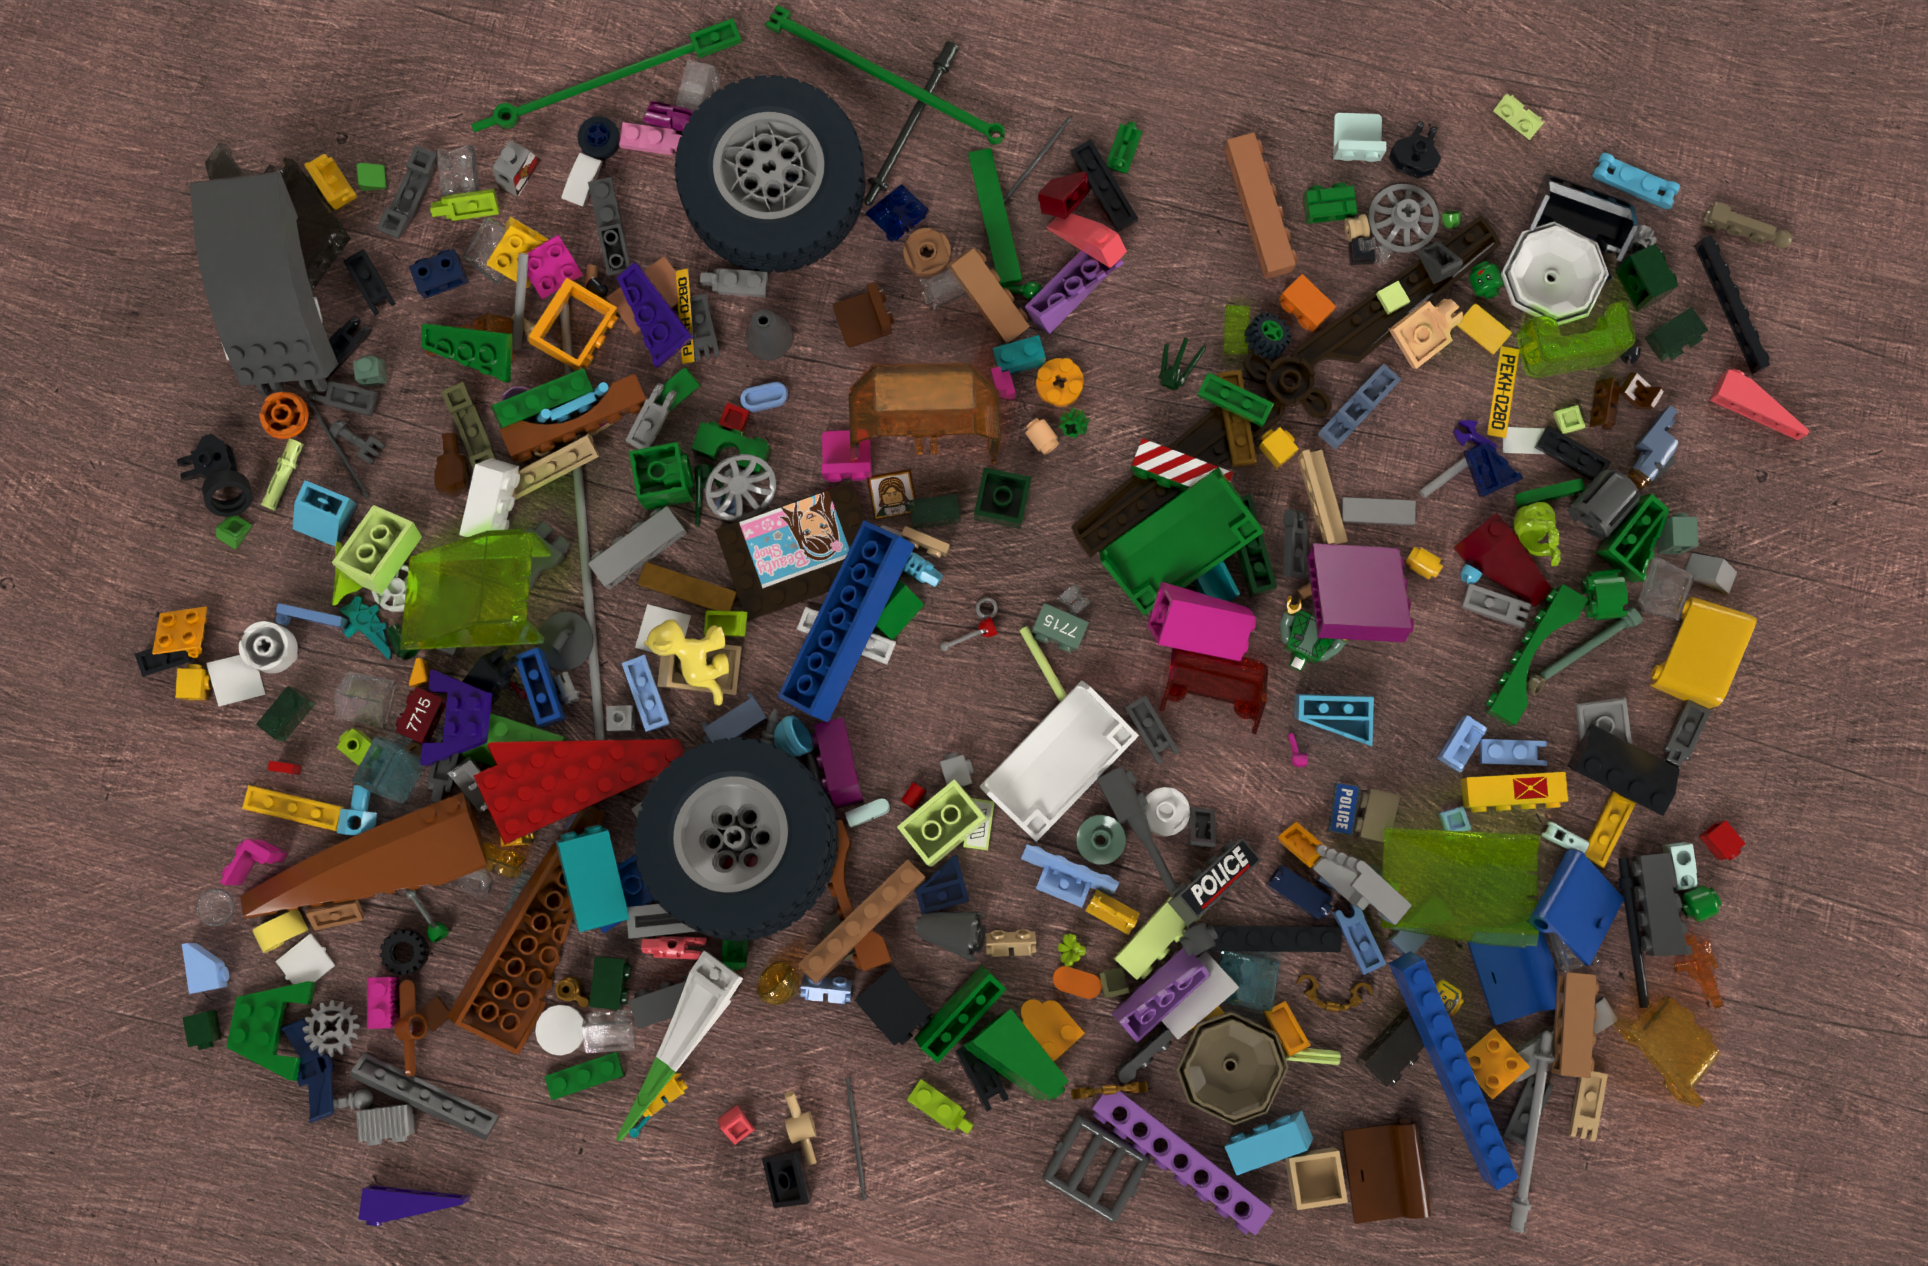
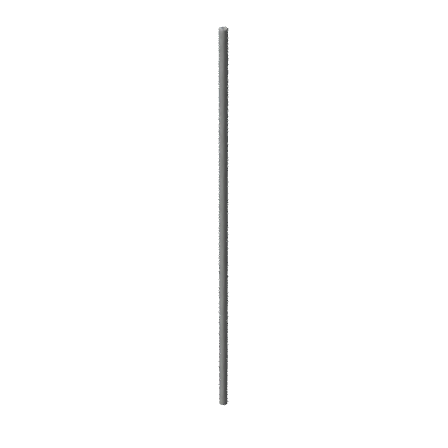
M567 302L560 313L563 352L573 357L569 303ZM564 364L565 375L574 372L572 368ZM578 411L570 414L571 419L569 421L578 418ZM580 434L577 435V439L571 441L570 443L578 440L580 438ZM580 466L573 470L585 620L593 634V647L589 655L595 740H605L591 567L588 565L590 562L583 469Z

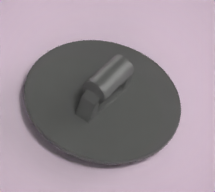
M560 612L552 615L543 623L538 634L537 644L538 648L544 651L549 666L559 670H571L583 664L589 657L593 647V634L584 618L572 612Z

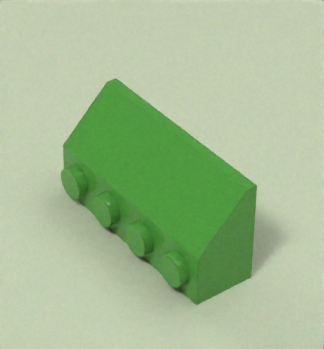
M490 713L487 743L460 753V756L466 758L470 756L475 761L496 766L487 747V744L490 742L569 741L570 739Z

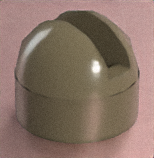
M1536 674L1528 675L1527 678L1530 680L1527 682L1526 691L1536 696L1543 689L1545 679Z

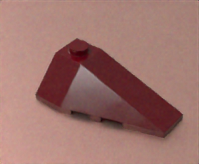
M1498 513L1486 520L1453 547L1466 564L1489 577L1488 579L1504 586L1509 592L1533 607L1541 603L1551 590V586L1517 536Z

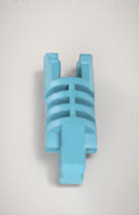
M913 551L903 568L904 572L915 577L918 581L922 583L927 582L934 587L940 583L943 574L937 571L932 563L913 553Z

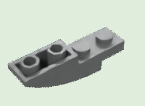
M609 177L590 181L588 186L607 275L621 274L631 264L613 180Z

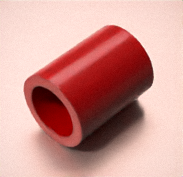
M912 782L900 801L915 810L927 791Z

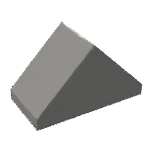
M1691 553L1682 576L1728 595L1737 571L1723 558Z

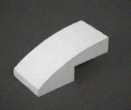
M579 153L561 198L586 207L590 195L588 182L598 179L603 161Z

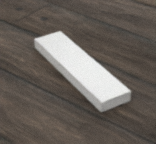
M805 607L797 630L808 634L819 612ZM872 633L861 655L888 665L896 642Z

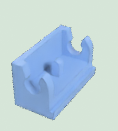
M1468 715L1461 717L1437 759L1461 773L1479 741L1486 733L1487 728Z

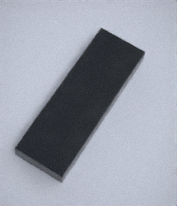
M1550 426L1545 427L1534 447L1591 481L1601 471L1606 470L1611 461Z

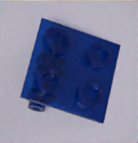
M901 184L865 214L886 233V238L892 243L893 241L897 242L904 235L903 230L906 233L909 232L908 226L913 229L916 224L924 220L929 209Z

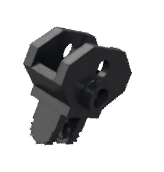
M1418 121L1410 137L1396 141L1388 157L1397 171L1417 179L1433 175L1435 168L1438 167L1441 156L1434 147L1435 140H1433L1437 127L1432 126L1427 134L1428 137L1419 135L1424 126L1422 121Z
M213 434L202 436L196 450L191 451V455L177 459L178 466L185 467L194 464L195 469L180 474L183 481L200 477L207 479L210 475L224 470L238 472L233 448Z

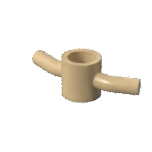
M787 1091L784 1096L792 1117L785 1119L788 1136L792 1144L800 1141L807 1166L814 1165L817 1162L810 1138L817 1134L810 1111L801 1113L794 1091Z

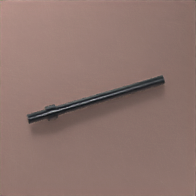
M1628 857L1618 858L1621 878H1618L1619 888L1623 890L1639 1008H1649L1633 887H1635L1634 877H1631Z

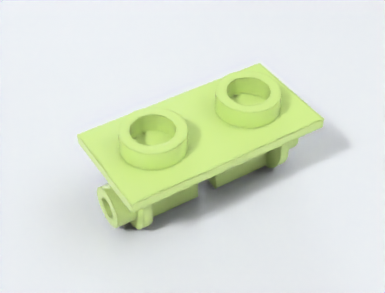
M1506 94L1493 112L1530 140L1544 124L1541 121L1542 117H1538L1530 109L1524 110V105L1514 98V95Z

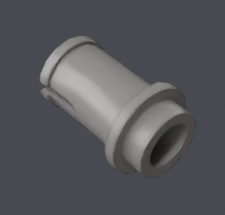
M562 673L565 683H563L559 674L553 679L562 695L561 701L565 702L566 705L577 702L580 693L575 690L569 673Z

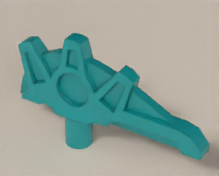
M355 596L350 604L340 608V611L351 622L342 632L348 638L357 631L364 633L380 652L390 660L392 651L388 647L384 633L387 625L386 623H381L377 616V613L380 611L379 606L375 604L368 607L362 604L361 597Z

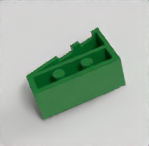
M1653 494L1640 496V500L1635 508L1610 536L1606 537L1596 550V553L1613 568L1620 569L1622 571L1620 574L1631 583L1645 581L1649 561L1653 559L1655 553L1653 550L1657 538L1661 536L1670 509Z

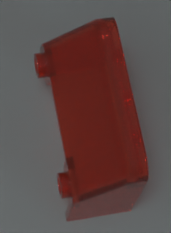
M1172 648L1162 687L1159 711L1164 712L1167 700L1177 702L1183 700L1186 697V693H1191L1234 704L1233 710L1240 718L1252 719L1251 733L1256 734L1267 702L1268 666L1260 660L1242 656L1241 661Z

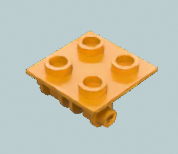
M207 606L160 613L152 654L186 650L188 656L192 658L198 657L202 653L201 642L204 641Z
M1495 1028L1465 1053L1478 1085L1492 1100L1530 1068Z

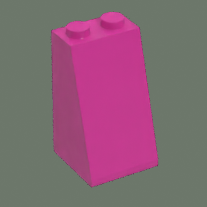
M1161 582L1147 627L1158 645L1241 661L1243 653L1245 654L1248 650V638L1250 632L1255 629L1256 616L1249 607Z

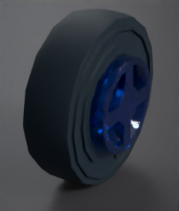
M595 116L585 120L580 126L577 134L578 144L586 155L601 160L611 157L618 150L620 132L615 123L610 119Z

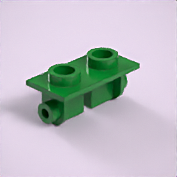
M1128 121L1126 125L1120 123L1106 162L1108 168L1128 174L1143 132L1136 128V123Z

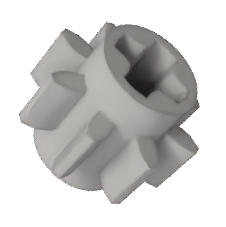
M1638 226L1627 250L1634 254L1655 244L1657 238L1652 237L1654 231L1648 226Z

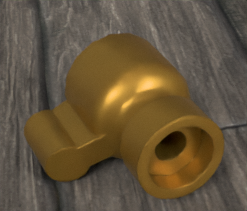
M568 976L557 983L555 994L559 999L568 1002L576 1000L579 1006L583 1008L589 1006L590 998L583 995L584 984L580 978Z

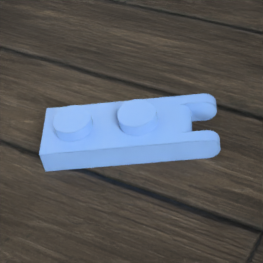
M1481 739L1480 764L1547 766V761L1538 760V747H1547V741Z

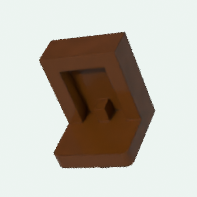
M1630 373L1619 390V393L1636 409H1653L1664 392V389L1661 387H1652L1638 373Z

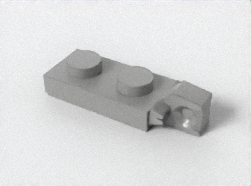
M720 268V270L714 269V273H701V286L712 287V291L718 292V294L766 297L767 272Z

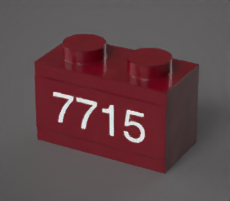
M415 687L414 691L412 690L407 696V706L404 713H401L396 720L395 726L397 728L395 732L422 744L429 743L446 708L447 700Z

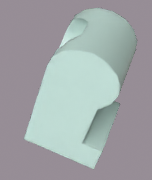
M1677 842L1662 845L1663 853L1671 854L1677 881V887L1673 888V890L1679 891L1696 888L1697 869L1693 844Z

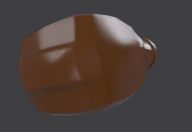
M456 433L442 434L443 455L437 457V465L434 471L436 490L448 497L460 496L466 493L469 488V466L466 462V457L458 454V435Z

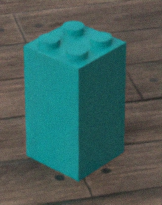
M599 825L584 828L585 833L578 835L575 831L560 834V839L555 840L575 925L579 933L630 919L609 831Z

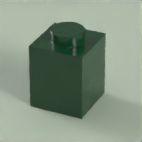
M216 1010L182 1018L188 1047L198 1046V1050L214 1047V1041L222 1040Z

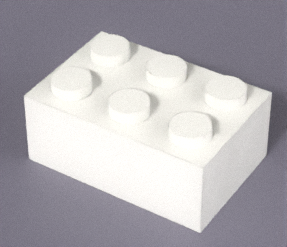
M493 458L475 464L459 535L489 543L506 534L509 528L508 513L512 510L515 498L512 497L513 491L520 481V474H518L519 466Z

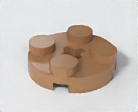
M922 228L914 231L908 237L904 245L903 255L907 267L916 276L931 277L947 268L946 265L949 264L951 248L948 239L941 232L938 233L931 228ZM925 247L928 250L934 251L929 258L921 255Z

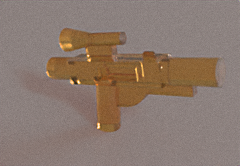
M1694 934L1686 936L1687 945L1692 947L1693 954H1690L1692 960L1675 962L1673 964L1675 972L1688 971L1689 976L1694 981L1699 982L1706 1000H1711L1714 1009L1724 1006L1717 989L1716 979L1713 977L1709 965H1712L1714 969L1718 968L1712 953L1710 940L1702 942L1701 946H1699Z

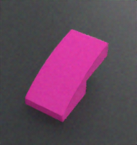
M1000 366L992 368L991 373L998 396L1008 400L1015 399L1016 393L1010 371L1001 372Z

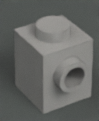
M958 752L943 756L944 761H941L940 764L946 785L954 779L961 787L972 785L970 774L974 773L970 759L965 760L964 755L958 756Z

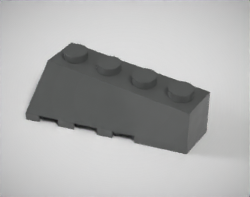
M1661 853L1632 856L1631 872L1636 879L1634 896L1639 901L1640 908L1637 918L1643 930L1641 946L1643 951L1646 952V956L1693 954L1691 945H1686L1684 934L1688 933L1687 925L1682 922L1679 916L1682 908L1681 898L1673 890V888L1677 887V881L1671 854Z

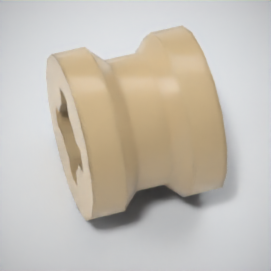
M1365 214L1359 215L1355 219L1351 217L1345 218L1344 228L1349 242L1358 237L1369 238L1370 227Z

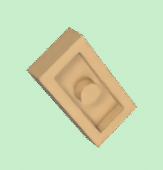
M907 526L904 527L901 534L902 538L915 545V549H918L919 546L927 549L928 554L940 558L941 555L947 557L950 544Z

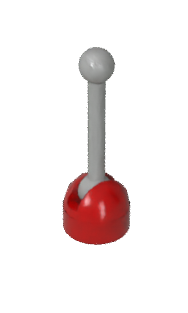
M988 617L979 623L978 630L950 642L944 641L940 644V648L943 651H947L951 646L979 634L989 638L998 635L991 617Z

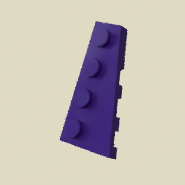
M634 262L617 277V280L628 305L633 311L635 322L642 332L643 340L651 353L654 366L659 368L694 337L638 263Z

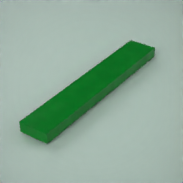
M987 148L968 152L995 272L1001 279L999 284L1003 286L1022 282L992 150Z

